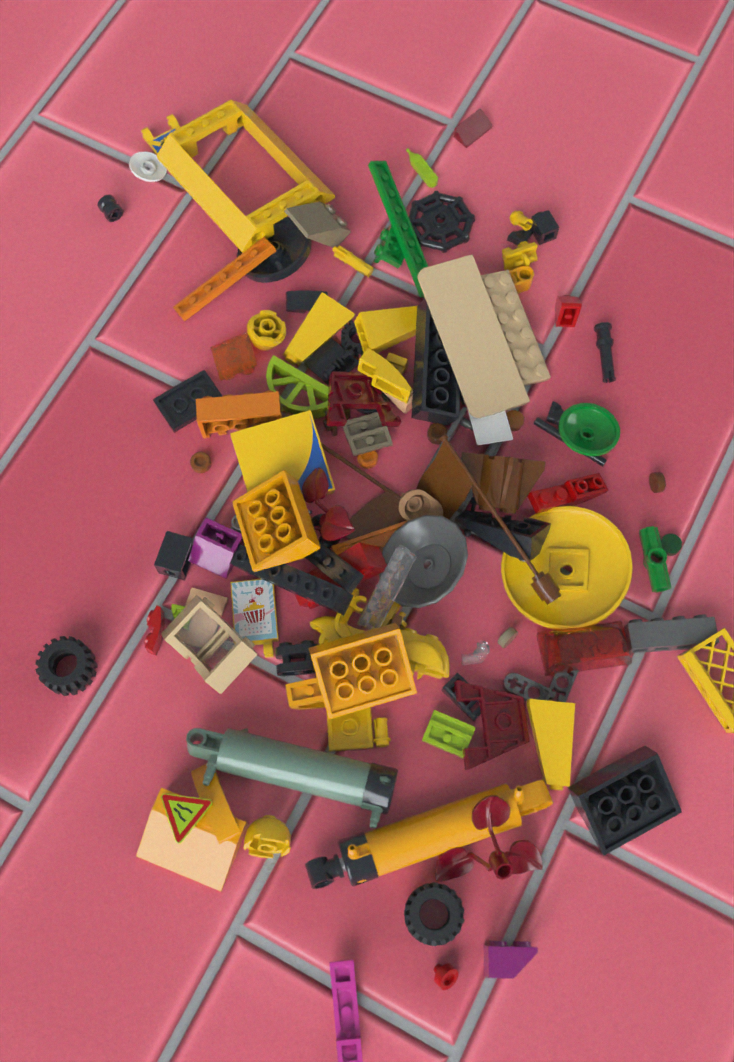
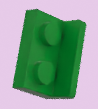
M390 225L387 229L384 228L379 236L381 241L374 251L376 255L374 262L378 263L383 260L399 268L402 265L404 255L392 225Z

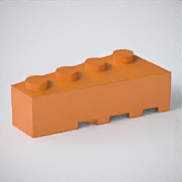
M269 390L256 394L247 392L243 395L234 396L226 394L222 397L205 396L201 399H196L197 423L203 439L210 438L212 433L218 432L219 436L225 435L227 430L236 429L240 431L249 428L251 425L257 426L281 419L279 391Z

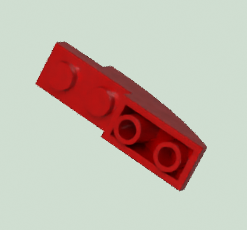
M596 473L567 480L562 485L532 491L527 497L535 513L538 514L554 507L581 504L609 490L601 474Z

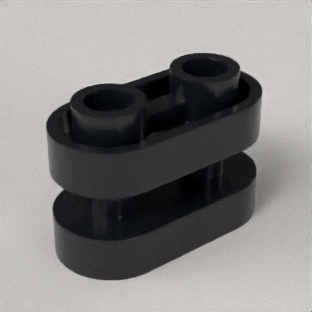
M305 640L301 644L292 645L291 642L280 643L279 647L275 648L276 659H282L283 663L276 665L277 676L315 674L309 648L318 644H315L313 640ZM304 658V661L291 662V659Z

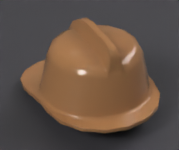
M414 489L401 493L398 509L400 515L407 521L424 515L443 516L442 505L425 491Z

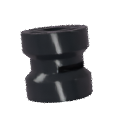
M105 195L98 201V208L104 213L109 222H115L122 217L124 211L112 195Z

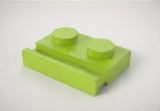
M434 710L422 741L460 758H464L463 749L468 748L476 727Z

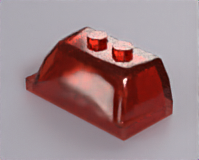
M622 621L600 623L581 628L542 631L536 634L545 676L565 672L571 673V671L580 672L630 665L632 663V655Z

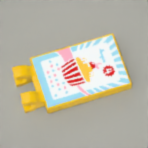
M262 579L230 582L234 630L242 638L246 636L255 645L263 644L265 658L274 657L273 642L279 641L274 585Z

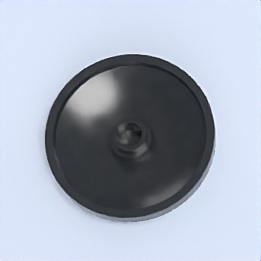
M285 217L273 224L274 235L267 240L275 247L276 252L248 272L246 276L249 279L261 283L279 281L295 273L307 260L311 251L312 241L304 236L290 217ZM239 249L237 252V257L242 254V252Z

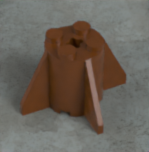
M466 452L461 454V460L494 508H500L499 511L504 513L516 514V510L520 508L545 470V461ZM473 485L471 490L477 505H479V509L491 511Z

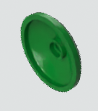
M579 403L569 407L562 414L558 425L559 434L563 442L573 451L586 456L607 454L615 448L620 438V426L614 415L607 409L592 403Z

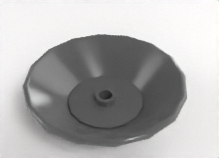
M424 515L406 522L392 534L383 548L382 555L389 569L379 574L380 584L388 598L404 607L421 608L439 602L453 591L463 576L468 558L466 538L458 525L443 516Z

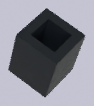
M549 210L538 212L532 216L531 220L533 223L530 230H533V235L539 245L557 238L559 226Z

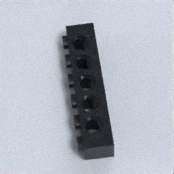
M240 544L230 562L233 566L250 575L343 616L353 598V595L345 589L287 564L254 572L246 547Z

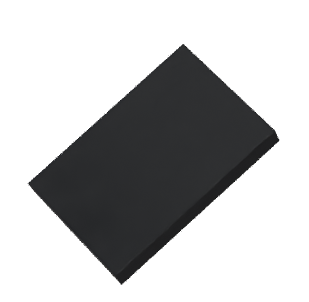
M203 370L154 398L153 402L175 433L197 420L196 399H201L205 396L222 397V394L206 371Z

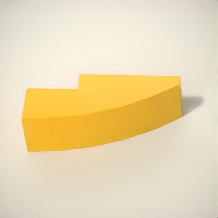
M367 348L359 360L358 371L373 378L371 384L373 387L407 404L412 389L406 379L389 361Z

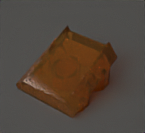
M247 332L210 347L220 381L231 380L240 372L243 375H250L255 371L257 362Z

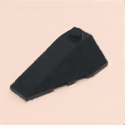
M465 510L455 517L457 523L509 556L525 562L496 518L492 517L491 513ZM504 515L501 519L529 560H533L540 554L551 523L524 517V521L511 520L512 516Z

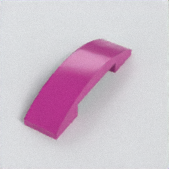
M354 959L329 962L338 1062H363Z

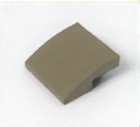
M378 412L347 420L345 426H342L353 456L393 445L387 426L382 427Z

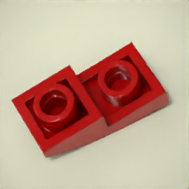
M158 605L147 616V626L152 630V633H148L144 641V648L155 656L159 651L163 639L161 633L165 628L164 611Z

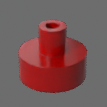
M450 963L444 965L437 964L433 969L436 973L434 982L442 990L451 988L458 979L459 972Z

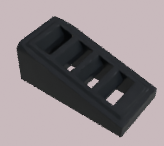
M457 672L442 688V692L474 722L481 715L480 706L473 713L470 709L476 702L479 703V700L471 701L467 706L464 702L456 701V693L451 690L455 686L454 682L460 680L468 683Z

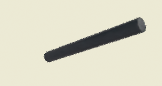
M537 417L534 425L563 442L558 429ZM586 456L602 467L607 462V459L602 456Z

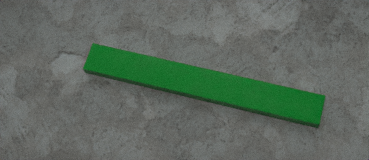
M370 161L368 167L420 298H425L418 281V273L423 268L428 267V264L386 161Z

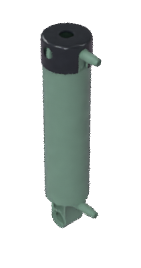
M194 728L186 735L188 753L193 757L208 760L202 782L205 786L210 784L215 770L370 810L372 811L370 817L371 828L377 827L381 813H389L398 775L396 768L376 763H367L228 728L225 734ZM195 741L201 742L200 744H193Z

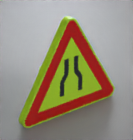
M165 793L161 796L175 841L181 844L212 806V801L210 799Z

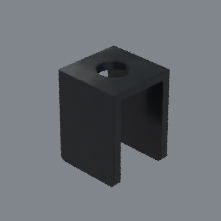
M169 531L165 533L154 563L159 574L185 581L191 562L188 561L193 546L191 545L193 541L191 537Z

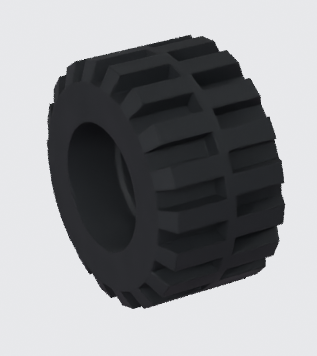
M60 636L59 641L54 638L51 640L52 644L50 645L46 643L43 646L45 650L38 653L40 659H36L35 662L39 667L35 669L36 674L40 676L38 677L39 680L53 692L61 693L64 696H69V693L76 695L79 689L82 692L86 690L85 685L87 683L91 685L93 682L91 677H95L97 673L94 668H97V663L94 661L96 658L91 650L81 640H76L71 636L68 639L65 636ZM76 656L77 666L75 670L68 676L58 677L56 673L58 663L64 657Z
M427 883L418 887L410 894L405 904L404 918L410 934L416 940L426 945L439 946L455 939V936L460 933L465 919L464 907H462V901L456 895V892L444 884ZM431 899L441 901L448 911L447 921L439 929L426 927L420 919L422 905Z

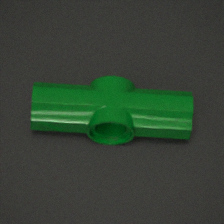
M651 526L640 529L639 537L644 554L643 565L647 569L652 592L658 593L670 590L672 586L666 565L667 554L662 548L658 527ZM651 556L657 557L659 563L654 562Z

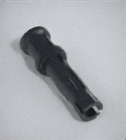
M608 322L598 323L594 326V331L597 333L596 346L600 350L604 383H607V379H609V383L616 380L611 348L614 344L610 332L612 324Z

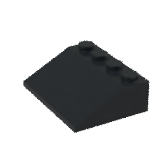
M647 746L637 749L567 787L578 812L603 855L610 853L682 813L658 753Z

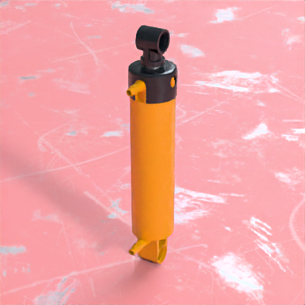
M544 780L517 786L512 790L505 783L374 830L338 841L342 855L341 858L338 857V854L333 855L334 858L318 857L305 864L311 887L313 889H320L329 886L334 882V878L338 876L340 878L345 877L343 873L347 871L351 886H357L377 879L381 875L441 855L449 849L463 847L491 837L488 828L478 830L471 820L475 805L487 796L497 795L504 799L510 807L509 819L503 825L493 827L495 835L521 826V817L548 808L553 804V800Z

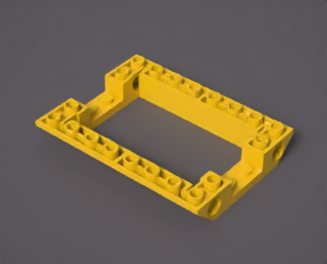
M234 100L225 102L171 132L157 154V159L242 253L263 237L268 239L274 235L273 224L288 216L285 213L286 208L315 202L326 204L335 198V195L248 105ZM243 126L299 185L245 216L191 158V156L198 153L197 141L220 128L230 135Z

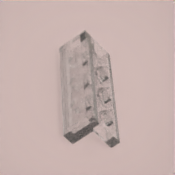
M402 545L396 547L357 622L361 627L372 630L382 626L417 558L406 547Z

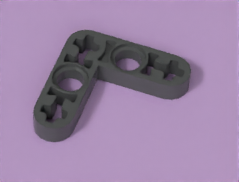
M566 653L558 664L549 688L517 673H510L503 681V688L507 693L522 696L526 702L528 699H532L528 695V689L531 687L538 689L540 693L537 698L538 700H552L556 692L563 693L564 696L560 694L557 702H566L580 669L581 660L575 653ZM572 658L576 666H572L568 673L560 672V669L565 671L568 663L565 660L568 661ZM564 677L568 681L567 688L558 687L556 683L557 678ZM516 679V684L521 687L526 683L527 686L523 690V694L520 693L522 689L515 686L514 689H511L508 681Z

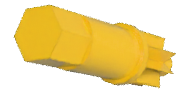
M340 245L333 247L332 251L335 252V257L366 277L371 276L374 271L372 266Z

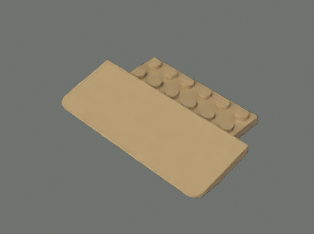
M473 255L423 268L418 273V281L469 413L475 418H483L529 403L530 400L524 386L547 381L551 376L509 270L480 275Z

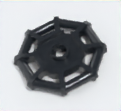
M434 191L433 194L418 201L414 200L411 203L412 207L408 217L420 247L424 246L447 253V250L462 243H467L470 240L469 235L476 219L475 215L470 212L463 202L461 196L455 197ZM443 202H447V203H451V204H448V206H447V205H443ZM456 208H459L463 215H460ZM419 211L422 212L421 218L416 219L417 213ZM437 218H439L440 220L444 219V222L438 223ZM460 222H465L463 231L458 228ZM416 226H421L425 233L421 235ZM454 234H455L456 236H458V237H456V238H454V239H452V240L446 242V238H448V237H450V236H452V235H454ZM431 237L433 240H440V239H441V243H440V242H436V241H432V240H428V238Z

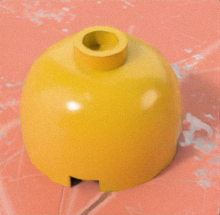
M265 815L252 822L247 828L244 850L248 848L250 855L261 858H273L274 855L272 853H280V857L289 853L291 846L290 832L286 824L276 819L275 816Z

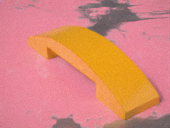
M207 764L192 770L191 774L199 798L212 801V806L206 812V816L218 843L221 844L241 834L229 807L216 770L208 786L203 785L202 782L207 769Z

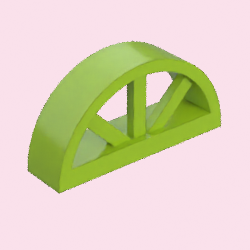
M273 355L266 372L268 390L276 392L274 388L276 386L292 383L296 385L286 400L280 396L281 411H290L295 415L311 410L313 419L324 417L328 407L329 387ZM275 373L282 378L274 379ZM302 389L308 394L310 406L292 404ZM315 397L322 400L323 403L316 405Z

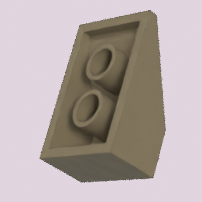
M321 202L286 208L285 213L306 238L321 244L338 247L351 232L347 228V222L342 217L336 215V209L329 203L326 205Z

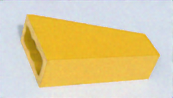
M322 292L286 348L283 356L286 357L285 359L289 363L301 365L338 333L346 323L348 324L355 313Z
M417 306L360 312L354 324L363 353L367 348L379 353L416 336Z
M528 699L527 709L542 779L545 784H549V789L563 791V786L570 787L575 703Z

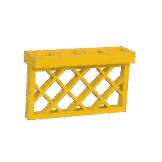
M722 628L691 649L681 653L677 658L726 733H734V693L732 701L725 699L722 695L723 686L734 688V685L724 683L726 670L734 672L733 668L727 667L729 655L734 656V641L726 629ZM721 635L727 642L725 650L714 648L716 638ZM700 648L709 650L707 662L700 661L694 652ZM713 651L724 654L722 666L711 663ZM710 667L722 669L720 681L711 679L709 675Z

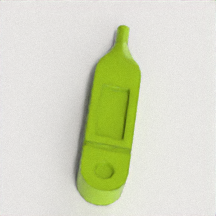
M407 148L406 151L409 154L411 166L428 187H436L438 184L437 175L421 155L413 153Z

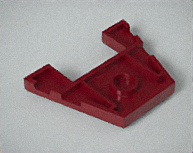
M332 371L329 376L327 426H345L347 419L343 409H376L382 427H399L402 421L399 416L395 417L391 411L393 407L390 403L384 401L381 396V390L371 385L373 380L371 377L361 372Z
M460 680L454 682L457 702L479 700L485 747L463 749L465 770L472 769L530 742L524 698L522 696L483 688V686L476 684L471 685Z

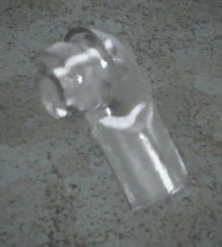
M484 640L478 641L473 653L462 654V665L482 663L490 651L488 643Z

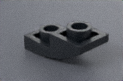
M287 291L286 311L296 313L310 311L320 294L323 292L328 296V292Z

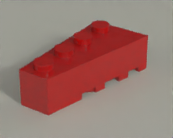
M359 542L338 554V556L365 575L359 584L389 569L378 546ZM319 568L308 572V574L341 587ZM295 594L299 606L309 607V609L319 606Z

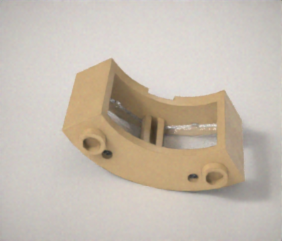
M196 595L161 634L164 640L185 659L190 657V661L195 665L194 668L204 681L218 693L222 694L257 656L253 649L255 644L246 636L242 638L239 633L212 609L214 604L206 597L201 599Z

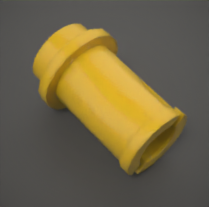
M519 210L513 211L510 215V221L513 225H518L525 231L531 229L533 221L524 216L523 212Z
M387 718L373 719L375 730L373 742L376 743V747H387L391 741V738L388 736Z

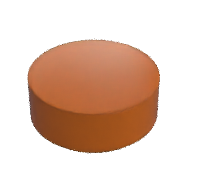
M374 450L357 455L358 464L364 469L375 467L378 462L377 452Z

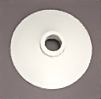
M138 152L130 158V170L139 179L156 182L165 177L167 169L157 159L156 154Z

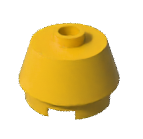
M261 310L259 314L252 316L247 323L249 338L252 344L260 350L266 351L275 348L286 336L285 322L276 316V312Z

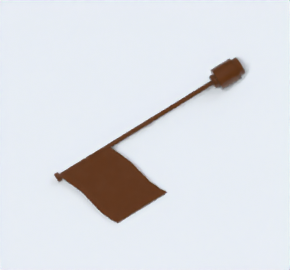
M284 410L281 412L282 418L294 415L290 411L286 412ZM321 443L322 448L386 491L368 502L350 518L355 531L345 536L346 538L351 540L406 521L400 515L398 509L401 496Z
M447 434L440 437L439 439L443 443L435 460L422 475L417 489L425 491L442 505L443 517L450 520L464 503L474 485L535 576L532 577L534 582L530 585L541 601H545L548 605L562 596L559 592L560 588L550 573L544 574L543 571L538 573L448 441L449 437Z

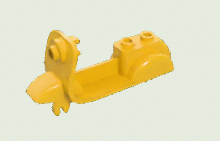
M355 588L352 592L353 598L344 616L337 613L336 618L323 616L310 621V626L321 633L319 638L320 645L365 632L347 624L353 611L359 614L364 611L363 608L357 607L358 602L366 603L367 601L366 597L359 596V589ZM410 628L400 630L412 676L414 672H418L417 680L423 674L439 679L442 677L449 678V657L438 637L431 634H426V636L419 635L417 631Z

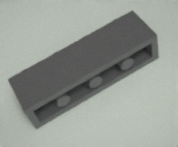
M702 614L696 615L691 619H685V616L673 617L672 620L653 618L649 622H642V619H634L627 623L623 631L627 654L691 649L715 634L717 627L715 617H707V615ZM716 638L715 645L719 643V638Z

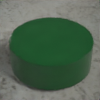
M666 534L661 539L662 548L668 556L676 555L682 548V541L675 534Z

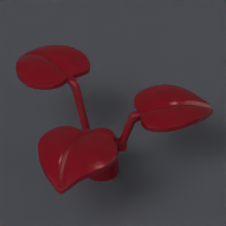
M318 467L304 481L302 495L307 503L315 501V504L325 512L319 520L321 526H313L314 530H320L325 540L334 541L354 532L355 528L350 521L347 510L343 506L335 505L328 510L320 503L319 499H323L327 495L329 485L324 470Z
M490 795L481 799L475 805L471 815L472 823L476 829L488 828L495 847V851L489 856V863L472 852L467 854L463 847L452 848L439 856L435 879L436 881H446L467 874L474 867L473 859L485 866L489 872L493 870L498 879H507L512 874L542 870L543 864L538 849L528 840L514 842L510 850L505 853L500 850L493 827H499L509 819L510 807L501 797Z

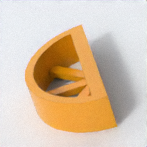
M317 678L285 684L290 708L297 710L325 708Z

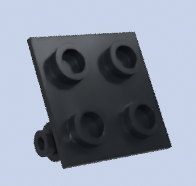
M331 338L304 362V365L329 385V376L332 371L350 372L359 364V361L354 357L355 352L352 349L345 350Z

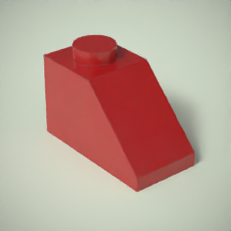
M570 295L557 297L555 304V327H575L582 308V303L578 297Z

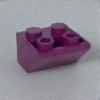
M205 518L195 535L188 561L227 579L233 568L230 562L239 544L245 546L242 534Z
M489 941V946L484 945V976L487 978L514 979L538 953V947H531V942L513 941V946H507V941Z

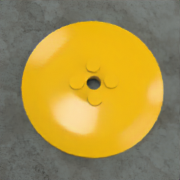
M554 507L546 512L529 517L551 523L540 554L531 560V563L538 573L541 571L544 574L550 573L560 588L559 592L562 596L548 605L545 601H541L530 585L534 582L532 577L535 575L527 563L503 552L501 563L502 581L509 599L517 610L532 622L554 630L583 629L595 625L611 615L624 600L632 579L631 552L620 530L604 516L581 507ZM564 566H570L573 569L569 575H563L560 571Z

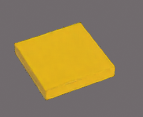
M371 707L329 719L327 715L329 752L374 749Z

